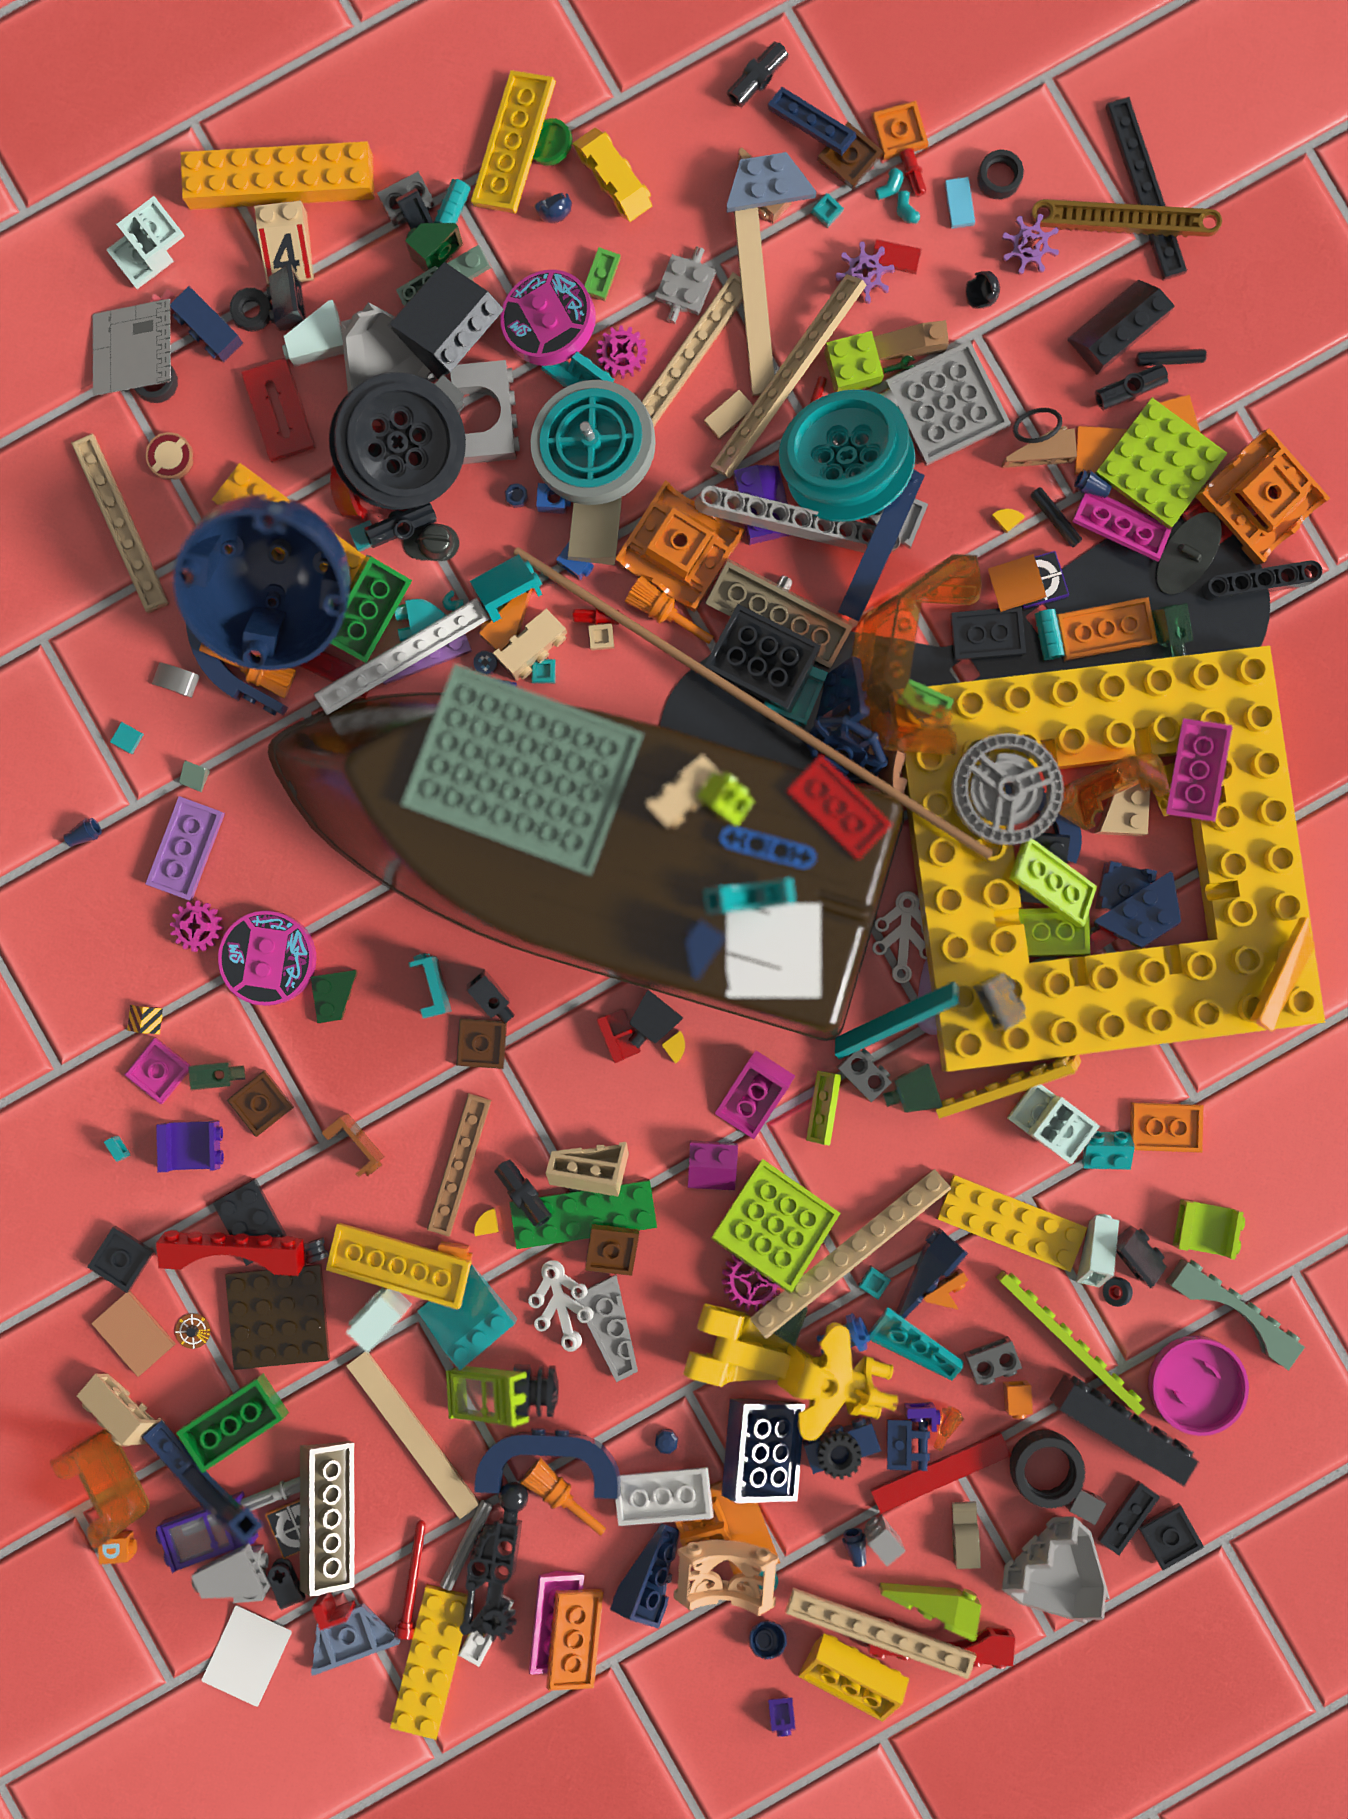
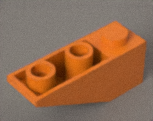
M532 589L501 605L497 609L501 619L493 623L489 618L480 627V636L495 651L497 649L500 651L504 650L510 644L509 639L514 635L517 637L520 634Z

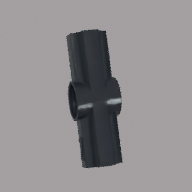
M774 41L758 59L753 58L744 68L742 76L728 89L727 96L736 107L742 108L758 90L762 91L769 84L777 69L788 59L789 54L780 42Z
M1160 363L1139 373H1131L1120 381L1096 390V402L1103 411L1122 402L1132 401L1141 394L1169 382L1167 370ZM1127 383L1135 385L1136 391L1130 390Z
M427 503L404 512L400 510L393 511L387 519L365 527L364 532L370 546L375 548L396 538L408 539L415 530L437 522V517L432 505Z
M511 1159L501 1163L494 1172L508 1190L507 1193L519 1209L523 1210L535 1228L546 1224L552 1217V1214L538 1197L539 1194L527 1178L523 1177Z

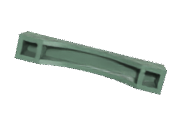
M1181 1259L1165 1282L1190 1300H1212L1234 1308L1252 1327L1259 1341L1261 1352L1289 1371L1305 1348L1298 1342L1300 1337L1290 1330H1287L1285 1333L1279 1329L1281 1324L1269 1315L1267 1318L1259 1314L1261 1312L1260 1308L1251 1302H1248L1246 1305L1240 1300L1242 1295L1232 1288H1229L1227 1291L1221 1287L1222 1281L1211 1273L1209 1276H1206L1201 1272L1203 1267L1192 1259L1189 1263Z

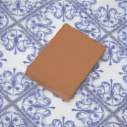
M131 1291L125 1293L91 1323L137 1377L143 1374L176 1344Z

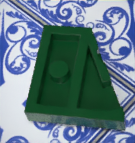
M357 970L311 977L317 1024L343 1020L345 1007L350 998L354 980L358 974Z

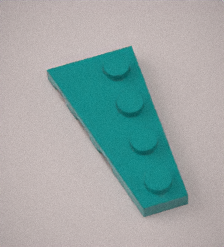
M888 1307L869 1331L871 1341L951 1381L963 1368L964 1361Z

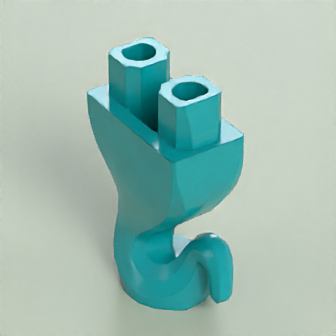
M453 590L447 593L442 601L444 608L448 611H455L465 605L463 599L451 601L455 594ZM405 600L406 604L399 605L395 611L397 621L409 620L410 627L398 629L400 642L443 618L446 614L426 600Z

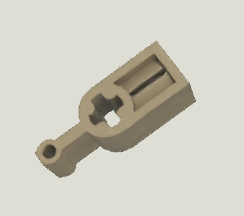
M976 1501L952 1502L954 1564L957 1569L981 1568Z

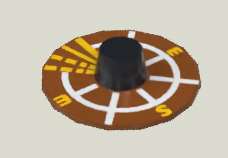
M191 1313L179 1319L175 1334L182 1346L196 1349L208 1341L211 1329L205 1317L200 1314Z

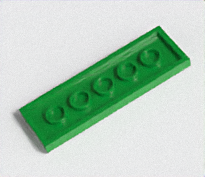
M650 1180L621 1184L618 1197L582 1190L539 1197L552 1214V1217L546 1224L538 1228L531 1224L522 1209H519L513 1201H510L516 1249L590 1238L592 1224L639 1229V1231L657 1228Z

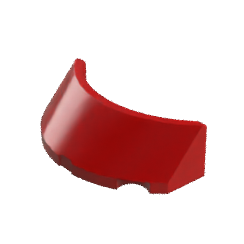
M382 425L372 426V429L376 433H380ZM370 444L368 452L373 453L376 446ZM333 465L330 474V488L337 509L345 518L366 522L368 510L362 507L360 504L361 499L343 483Z

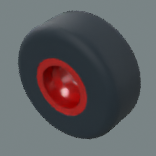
M1115 1277L1109 1279L1104 1284L1103 1296L1110 1305L1120 1307L1130 1302L1133 1290L1126 1279ZM1115 1288H1119V1289H1120V1291H1121V1295H1120V1296L1115 1295V1293H1114Z

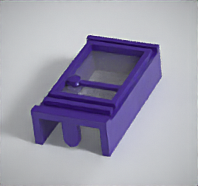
M242 1491L231 1496L241 1504L240 1501L245 1495ZM202 1507L165 1519L156 1527L157 1541L163 1546L165 1552L164 1561L167 1567L170 1566L172 1573L235 1550L247 1543L253 1544L259 1537L258 1532H256L245 1544L240 1543L225 1531Z

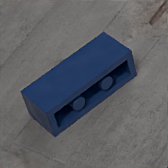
M190 286L170 304L171 309L174 311L172 314L173 318L181 326L186 324L190 328L188 333L197 342L202 340L207 345L204 349L214 359L218 356L223 362L226 361L243 344L240 337Z
M864 1417L854 1419L850 1425L844 1427L842 1425L833 1426L829 1429V1432L821 1434L815 1440L806 1439L802 1441L813 1474L824 1471L821 1469L818 1461L817 1448H819V1442L824 1440V1436L826 1434L828 1436L832 1435L831 1432L833 1431L835 1433L843 1431L844 1434H851L861 1449L862 1458L881 1452L871 1420ZM842 1446L835 1447L830 1453L831 1460L837 1464L844 1463L849 1456L848 1450Z

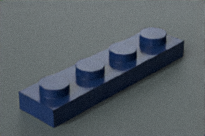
M781 87L768 103V109L840 155L844 154L856 138V132L784 87Z

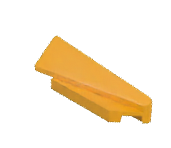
M1300 917L1257 998L1260 1001L1250 1018V1021L1270 1032H1273L1279 1013L1285 1006L1315 948L1308 926V917Z

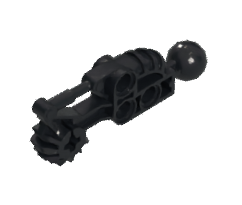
M509 1482L501 1488L498 1498L499 1504L504 1509V1517L494 1521V1524H485L483 1531H479L477 1534V1541L473 1543L474 1550L471 1551L470 1562L467 1566V1602L464 1608L463 1622L460 1625V1632L463 1635L478 1631L483 1638L490 1634L492 1642L496 1640L497 1635L503 1641L506 1638V1634L511 1635L513 1633L512 1626L517 1624V1620L513 1618L516 1610L508 1609L511 1602L503 1598L504 1585L508 1583L516 1570L522 1520H517L518 1512L523 1510L528 1502V1492L518 1482ZM501 1542H509L512 1546V1550H504L501 1546ZM475 1562L483 1563L485 1571H478L475 1568ZM498 1566H505L509 1574H500ZM487 1582L486 1604L472 1621L475 1590ZM494 1615L498 1616L497 1619L498 1621H500L499 1623H495L496 1620L495 1618H493Z

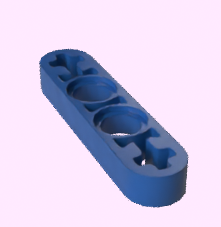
M727 827L720 835L721 844L726 849L799 869L810 868L816 860L815 852L808 846L745 829ZM733 831L735 832V837L743 839V834H747L748 837L744 842V849L739 848L740 842L735 841L732 845H729L728 840L724 838L725 834L729 835ZM754 837L761 839L763 843L762 849L758 852L752 851L748 846L750 839ZM782 844L786 847L787 854L784 858L774 856L773 848L775 845ZM791 847L796 848L794 852L796 854H802L804 851H807V856L811 857V861H806L804 865L801 864V859L793 857V862L788 861L791 855Z

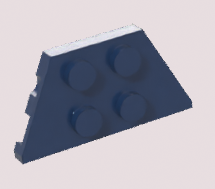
M1171 871L1097 918L1094 924L1099 928L1101 926L1114 933L1113 935L1120 939H1126L1131 945L1139 949L1145 947L1181 923L1173 873Z

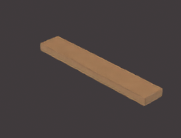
M468 1093L427 1227L428 1231L448 1237L451 1235L492 1101L490 1099Z

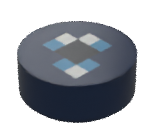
M489 651L477 653L473 660L476 671L483 675L492 674L498 664L494 654Z

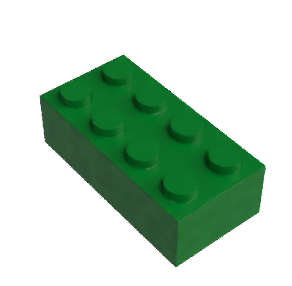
M366 555L349 585L347 610L340 629L331 644L367 663L412 580L372 556Z
M262 1373L185 1424L176 1433L203 1473L282 1421L289 1412L264 1373Z

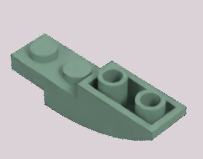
M479 245L447 263L472 281L473 278L491 268ZM436 266L396 289L404 306L438 269Z

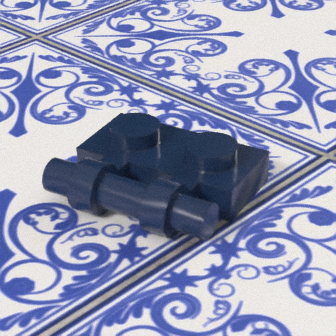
M887 1419V1470L911 1471V1461H918V1470L928 1471V1461H930V1453H928V1439H930L928 1421L918 1422V1430H912L911 1420ZM912 1438L918 1439V1452H912Z

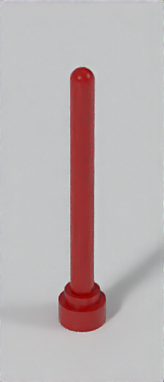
M419 1520L416 1524L402 1619L396 1624L394 1633L396 1638L404 1640L412 1639L415 1630L411 1618L426 1523L423 1520Z

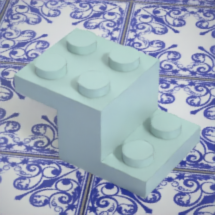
M153 196L116 224L125 236L110 246L107 251L136 289H138L174 262L166 250L185 237V235L155 196Z
M1043 1085L1029 1088L1007 1117L1020 1129L1044 1147L1051 1149L1071 1165L1100 1127L1064 1098L1053 1094Z

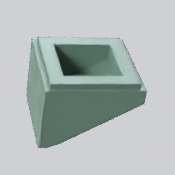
M185 760L179 783L202 792L210 770Z

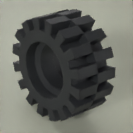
M833 1431L831 1432L832 1435L828 1436L826 1434L824 1440L819 1442L817 1457L820 1467L824 1470L825 1474H830L831 1478L834 1479L839 1477L841 1480L844 1479V1476L849 1478L852 1476V1472L856 1473L858 1471L857 1467L861 1466L862 1453L856 1439L852 1438L851 1434H844L843 1431H839V1433ZM837 1446H842L849 1452L848 1459L842 1464L834 1463L830 1458L831 1451Z

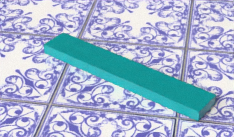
M953 981L836 1037L834 1055L838 1059H842L959 1004V986Z

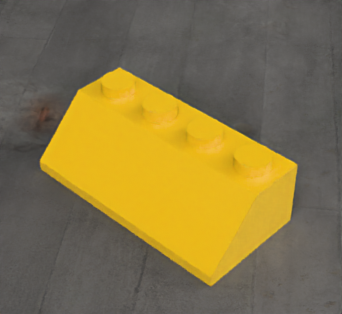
M825 1633L814 1643L798 1675L799 1678L882 1722L902 1706L909 1678L902 1675L900 1671L890 1669L881 1664L879 1660L860 1653L857 1648L847 1646L838 1641L836 1637Z

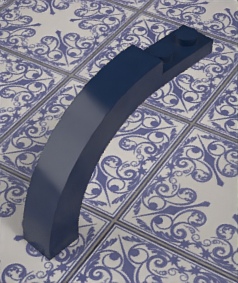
M913 470L912 476L903 492L890 505L884 508L838 613L858 622L860 621L925 477L924 474Z
M186 624L192 652L201 669L217 687L237 701L240 700L244 693L243 699L254 705L258 701L264 705L263 710L275 716L278 712L284 716L288 709L287 706L238 679L222 660L200 652L199 648L202 642Z
M160 1421L142 1437L188 1493L237 1541L245 1544L264 1526L248 1507L241 1505L230 1496L207 1471L201 1472L186 1447L163 1421Z

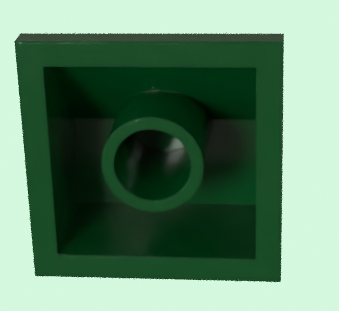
M455 223L420 224L417 228L409 231L405 240L411 259L425 272L434 266L439 268L443 262H447L463 246L458 225Z

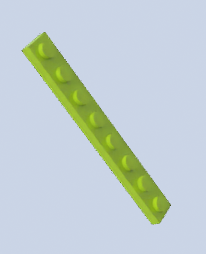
M1001 1271L996 1278L1138 1416L1145 1409L1139 1403L1142 1399L1132 1389L1127 1392L1122 1387L1125 1382L1116 1373L1110 1375L1105 1370L1107 1365L1098 1356L1093 1359L1087 1353L1090 1348L1081 1339L1076 1342L1070 1336L1073 1332L1063 1322L1058 1325L1053 1320L1056 1315L1047 1306L1041 1308L1036 1303L1038 1298L1029 1289L1024 1292L1019 1287L1021 1281L1012 1272L1007 1275L1004 1271Z

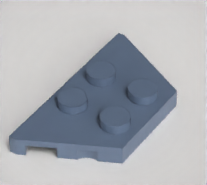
M787 152L741 159L727 202L726 211L733 212L811 199L816 197V190Z
M364 1603L357 1605L346 1622L320 1631L317 1624L311 1674L314 1676L399 1645L400 1639L396 1638L394 1632Z

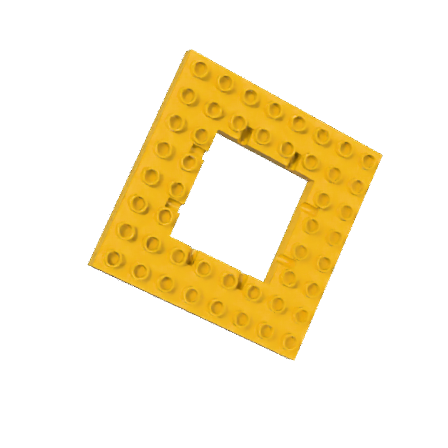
M1270 645L928 686V688L954 699L943 723L900 704L899 701L905 689L896 690L891 695L899 752L906 753L901 769L902 778L908 779L904 790L905 795L993 851L987 860L907 808L931 992L953 981L959 986V1004L935 1015L942 1071L964 1070L1266 1030L1250 1021V1018L1260 1001L1257 998L1300 917L1309 918L1308 926L1313 939ZM1183 718L1233 725L1216 821L1191 818L1208 941L1029 963L1024 924H1021L1019 920V908H1021L1019 885L1010 879L1015 864L1013 845L994 844L979 838L962 823L953 805L951 793L952 779L955 768L966 751L990 736L998 734L1022 735L1042 745L1051 754L1059 769L1177 755ZM995 749L984 754L994 763L997 760L998 754H1015L1027 759L1035 768L1038 767L1030 757L1013 749ZM977 760L974 765L978 768L982 762ZM970 772L967 787L969 801L975 813L992 827V823L980 815L973 804L970 788L974 774ZM1004 784V785H1003V792L1006 794L1005 784ZM999 825V830L1006 831L1007 826ZM1315 948L1285 1006L1280 1011L1274 1029L1325 1023ZM999 973H1004L1005 976H1009L1015 986L1013 992L1016 998H1021L1026 1008V1011H1024L1026 1017L1007 1030L994 1029L973 986Z

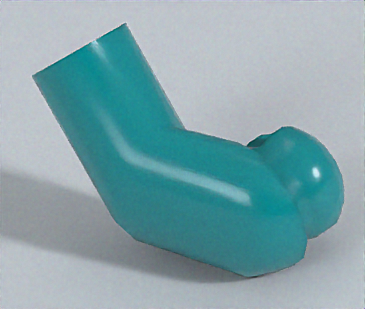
M892 168L888 173L890 176L887 184L875 189V195L878 200L899 192L903 182L901 170Z
M899 191L897 215L908 224L918 223L920 213L909 205L910 193L908 191Z

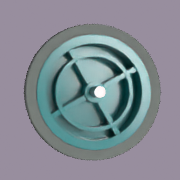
M605 380L578 382L556 393L539 412L531 433V453L535 467L542 480L562 498L584 505L608 503L629 493L647 474L655 453L654 426L651 416L643 403L629 389Z

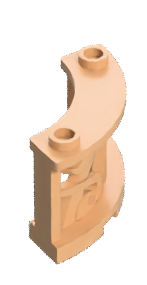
M731 1540L692 1542L678 1549V1555L680 1556L678 1589L674 1590V1599L689 1611L704 1605L718 1604V1600H729L731 1605L747 1609L757 1616L775 1606L776 1598L773 1596L775 1567L779 1557L768 1549ZM730 1560L743 1573L734 1575L728 1581L721 1580L717 1573L710 1570L720 1562ZM693 1565L696 1571H690V1566ZM761 1571H764V1577L758 1576Z

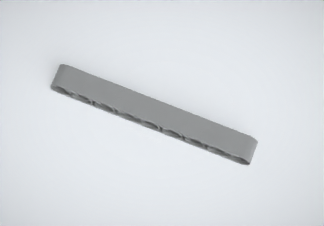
M715 486L705 487L695 500V507L702 514L865 553L876 528L874 525L858 521L834 522L818 518V516H813L818 514L817 511ZM704 496L709 497L712 500V504L707 503ZM727 502H731L735 506V510L729 508ZM750 507L754 508L758 515H754L750 511ZM772 513H776L779 516L780 521L776 520L773 517ZM795 518L801 521L802 526L796 523ZM817 523L823 526L824 531L818 528ZM840 529L844 530L846 537L840 533ZM862 534L867 537L868 542L863 540ZM898 536L891 553L900 546V536Z

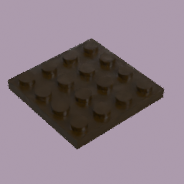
M321 1264L305 1265L298 1276L274 1275L267 1269L227 1273L225 1275L234 1370L328 1361L330 1359Z

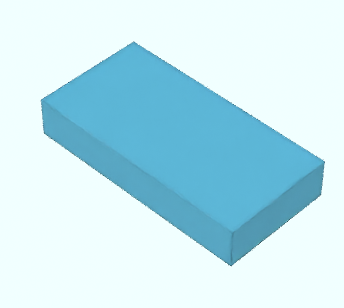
M969 177L945 180L944 185L951 229L974 226L975 216Z

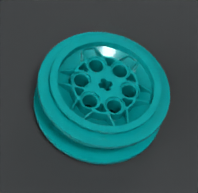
M843 390L825 395L813 401L792 419L781 439L779 463L782 473L788 482L791 495L801 508L817 511L818 514L813 516H818V518L823 520L846 522L859 520L881 511L903 492L914 470L915 450L909 435L906 419L894 402L872 391Z

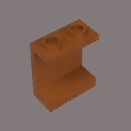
M349 1114L338 1118L322 1132L325 1138L329 1140L345 1130L367 1156L370 1162L356 1173L358 1177L363 1174L369 1176L382 1166L380 1160L384 1158V1155Z

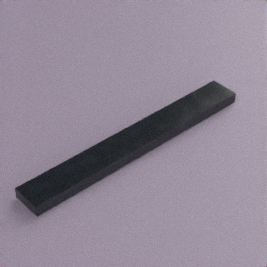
M1130 97L1107 103L1105 108L1137 204L1166 206ZM1152 233L1148 235L1162 279L1166 280L1185 274L1187 268L1177 238L1173 235L1164 236L1160 234L1156 236Z

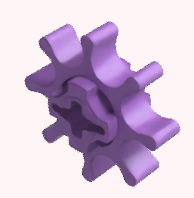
M1042 214L1037 216L1036 224L1032 227H1027L1023 223L1022 216H1018L1016 223L1020 227V232L1015 236L1006 232L1002 235L1003 240L1011 241L1014 246L1011 253L1003 256V260L1007 261L1011 257H1018L1021 260V267L1018 270L1019 275L1024 273L1025 265L1029 262H1034L1038 266L1039 273H1042L1045 270L1041 262L1042 255L1048 253L1055 257L1059 254L1058 249H1051L1047 243L1050 236L1058 233V228H1054L1050 232H1043L1040 229V222L1043 219ZM1021 237V243L1019 245L1018 240ZM1027 239L1030 242L1040 240L1035 244L1033 250L1030 247L1021 250L1028 242Z
M862 241L859 243L861 253L857 258H850L845 252L841 254L842 260L847 262L850 268L845 273H837L836 280H843L846 274L862 279L867 285L863 290L866 295L865 302L870 304L871 298L869 293L873 288L878 287L884 293H888L889 287L881 282V276L884 273H893L894 265L887 267L880 265L879 258L885 253L884 247L881 246L878 252L871 256L866 254L865 243ZM862 269H867L869 272L868 277H863V274H861Z

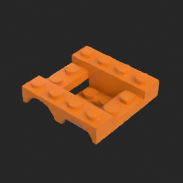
M1269 428L1260 432L1195 496L1210 513L1215 512L1244 545L1241 549L1255 565L1264 563L1268 555L1280 543L1294 534L1300 528L1301 523L1314 510L1330 499ZM1269 487H1274L1277 490L1276 499L1269 497ZM1239 492V494L1246 500V502L1266 523L1264 526L1260 524V522L1238 499V497L1235 495L1236 493Z
M665 480L615 558V562L638 578L642 575L659 591L665 592L667 596L673 597L675 601L695 613L727 558L733 553L744 536L745 529L733 526L721 518L700 513L695 507V501L678 492ZM682 535L687 539V543L683 547H678L673 542L674 538Z

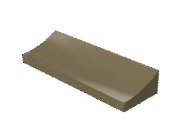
M622 497L598 505L573 504L568 560L615 565Z
M728 558L705 603L730 617L737 604H740L822 645L816 661L831 668L853 628L851 622Z
M352 1441L300 1445V1591L311 1597L354 1587V1442Z

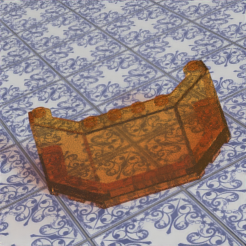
M952 554L904 584L863 614L857 623L852 656L861 659L864 682L861 683V687L867 694L864 704L869 707V715L861 719L860 723L870 731H876L879 734L878 740L884 750L956 755L957 737L951 729L952 714L950 710L944 706L928 705L910 685L909 676L921 604L971 605L976 603L980 598L982 588L977 555Z

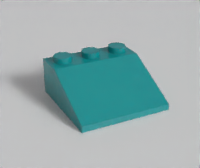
M473 1265L470 1266L459 1309L428 1301L417 1311L443 1351L459 1370L469 1364L517 1321V1317Z

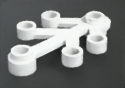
M903 892L898 895L896 907L884 917L878 918L874 923L875 929L883 932L889 928V924L901 915V925L883 940L875 942L872 946V950L876 955H883L886 953L887 948L899 939L897 966L892 970V977L898 983H905L912 976L911 969L907 966L909 939L919 950L920 957L927 959L922 953L925 948V942L911 926L912 916L921 925V932L923 933L921 911L918 909L919 899L912 892ZM905 899H909L911 901V906L909 908H906L903 905V901ZM880 920H883L886 923V927L884 929H880L878 927V922ZM879 943L884 946V950L881 953L877 952L875 948ZM899 969H903L905 971V976L903 978H899L897 976V971Z
M550 1260L542 1267V1283L536 1293L529 1297L528 1301L532 1308H539L545 1302V1294L550 1286L552 1287L553 1296L542 1316L535 1320L534 1326L541 1332L548 1329L551 1324L550 1320L557 1310L563 1331L561 1345L566 1351L572 1352L581 1346L582 1337L577 1331L572 1329L567 1308L576 1313L578 1320L582 1323H587L593 1318V1311L591 1308L582 1306L565 1294L562 1285L570 1289L573 1298L577 1300L584 1298L588 1290L584 1284H578L565 1275L564 1266L560 1262ZM550 1269L554 1270L555 1276L550 1274ZM577 1288L582 1290V1295L577 1293ZM534 1297L539 1299V1304L535 1303ZM583 1311L587 1312L588 1319L583 1317ZM540 1320L545 1322V1327L540 1325ZM567 1339L572 1341V1346L567 1343Z

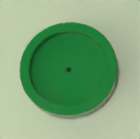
M556 118L544 120L533 155V160L543 166L555 165L561 162L570 152L573 142L572 133L563 121Z

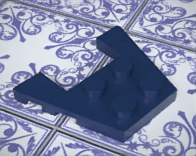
M852 656L827 674L817 718L820 716L825 718L834 717L848 706H850L849 720L858 722L869 715V707L864 704L867 694L861 687V683L864 682L860 658ZM819 734L818 739L824 741L825 737Z

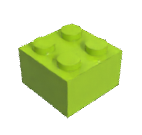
M872 331L826 342L824 354L835 392L862 390L881 385L884 374Z

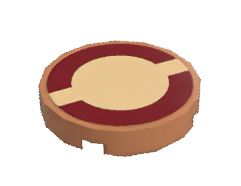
M171 432L159 434L147 446L145 455L147 465L155 475L162 479H180L193 466V449L188 441L179 434Z

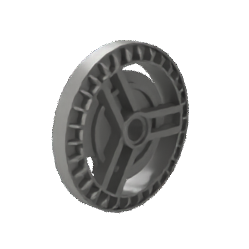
M998 734L976 743L962 756L954 771L951 793L957 815L973 834L990 843L1015 845L1039 836L1052 824L1061 807L1063 782L1057 763L1042 745L1022 735ZM995 749H1013L1030 757L1038 767L1035 768L1027 759L1015 754H998L995 763L984 754ZM977 760H980L982 763L977 768L974 764ZM1042 771V774L1045 779L1044 781L1041 780V777L1038 772ZM970 772L974 774L970 788L973 804L980 815L992 823V827L985 823L971 806L967 791ZM1004 784H1008L1011 787V795H1006L1003 792ZM1046 785V800L1040 815L1028 827L1013 831L1014 825L1025 822L1037 811L1043 796V786ZM999 825L1007 826L1006 831L999 830Z

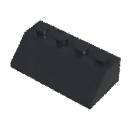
M1137 280L1067 340L1098 375L1163 321L1175 305L1160 288Z

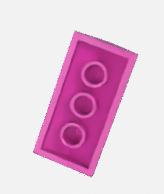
M1086 493L1072 521L1155 561L1160 560L1172 528L1169 530L1156 519L1109 497L1103 498Z
M1183 718L1166 814L1216 821L1233 725Z
M553 1571L539 1576L529 1667L531 1675L548 1672L555 1591L583 1590V1573Z

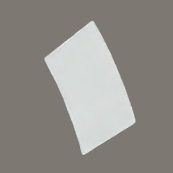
M235 1606L203 1675L202 1682L258 1707L292 1631L239 1606Z

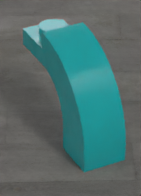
M793 879L704 889L706 915L795 904Z

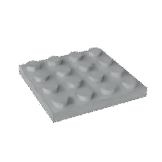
M971 341L902 372L885 382L887 389H890L896 398L898 408L906 419L909 434L925 466L995 434L1011 424Z

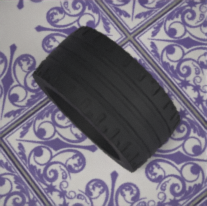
M1051 1430L1033 1431L1022 1437L1011 1452L1009 1466L1012 1480L1022 1496L1034 1505L1050 1509L1062 1507L1073 1501L1082 1490L1083 1483L1085 1482L1084 1462L1078 1449L1065 1436ZM1043 1447L1059 1448L1066 1454L1069 1460L1070 1468L1066 1479L1059 1486L1051 1490L1033 1488L1027 1482L1024 1474L1029 1457Z

